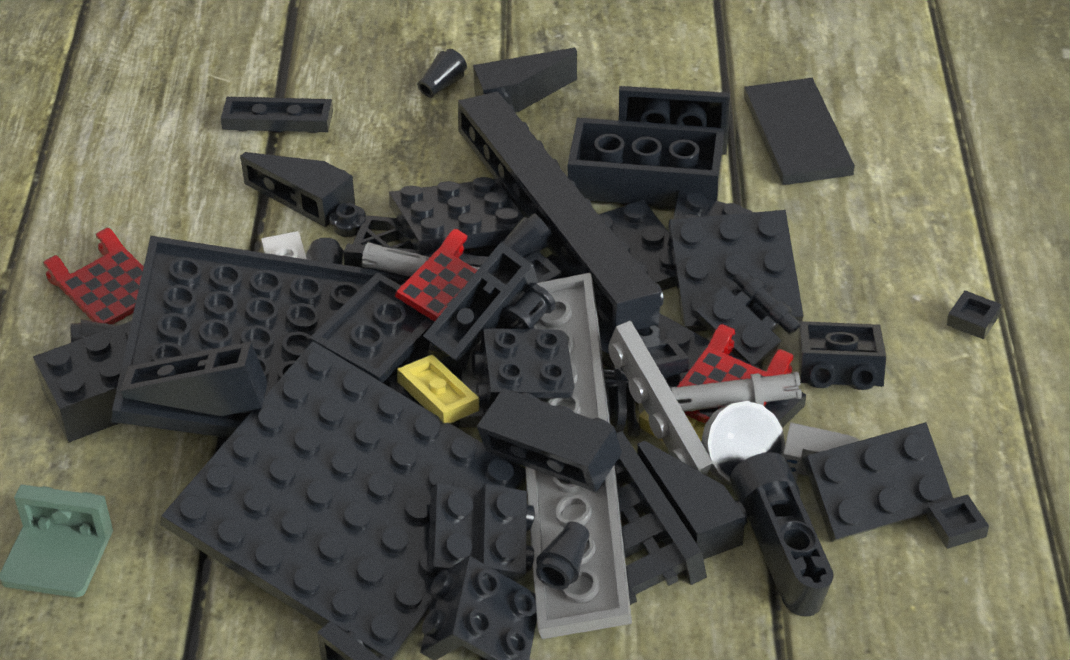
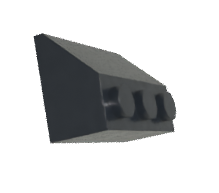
M619 86L618 120L725 128L723 155H726L731 95L726 92Z

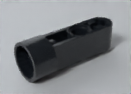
M773 452L753 455L743 460L734 468L730 475L731 487L736 499L745 508L747 518L784 605L796 615L804 617L813 616L820 611L834 578L833 570L802 503L800 489L786 458Z

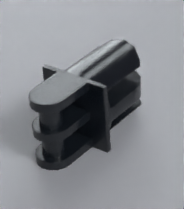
M614 366L613 370L604 369L610 424L614 426L616 433L623 432L627 419L628 436L637 437L640 435L639 403L634 400L630 393L629 380L624 372L621 371V368Z

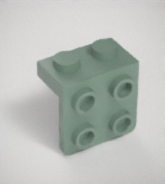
M21 484L14 499L23 527L0 572L2 586L74 598L83 596L113 533L105 496L89 492L80 493L53 489L47 486L37 487Z

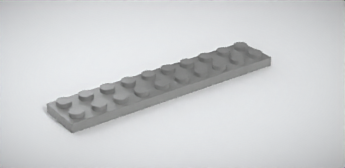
M591 273L537 283L552 295L555 300L556 309L550 314H544L534 327L535 329L562 330L566 333L575 386L573 395L570 398L537 399L554 406L563 405L570 408L574 413L591 419L601 418L610 423L595 289ZM613 466L597 492L526 467L528 504L533 505L535 510L534 522L530 531L531 544L534 548L533 570L537 622L541 638L546 639L632 624L615 466ZM567 522H578L584 525L590 533L585 546L578 579L573 584H569L566 589L557 590L543 584L536 575V558L563 530Z

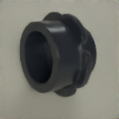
M343 203L335 209V212L330 214L329 222L331 225H334V230L338 235L353 237L357 235L361 225L366 221V212L363 208L353 203Z

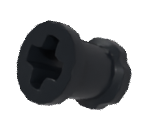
M530 282L524 288V295L514 306H508L502 311L503 320L511 329H535L534 325L544 314H550L556 309L555 300L545 288Z

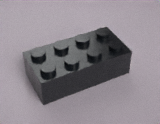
M577 117L567 164L568 178L574 181L579 192L590 201L631 204L644 200L647 205L675 207L680 190L688 193H699L706 198L718 201L725 128Z
M132 320L33 356L42 391L68 443L120 424L111 422L112 409Z

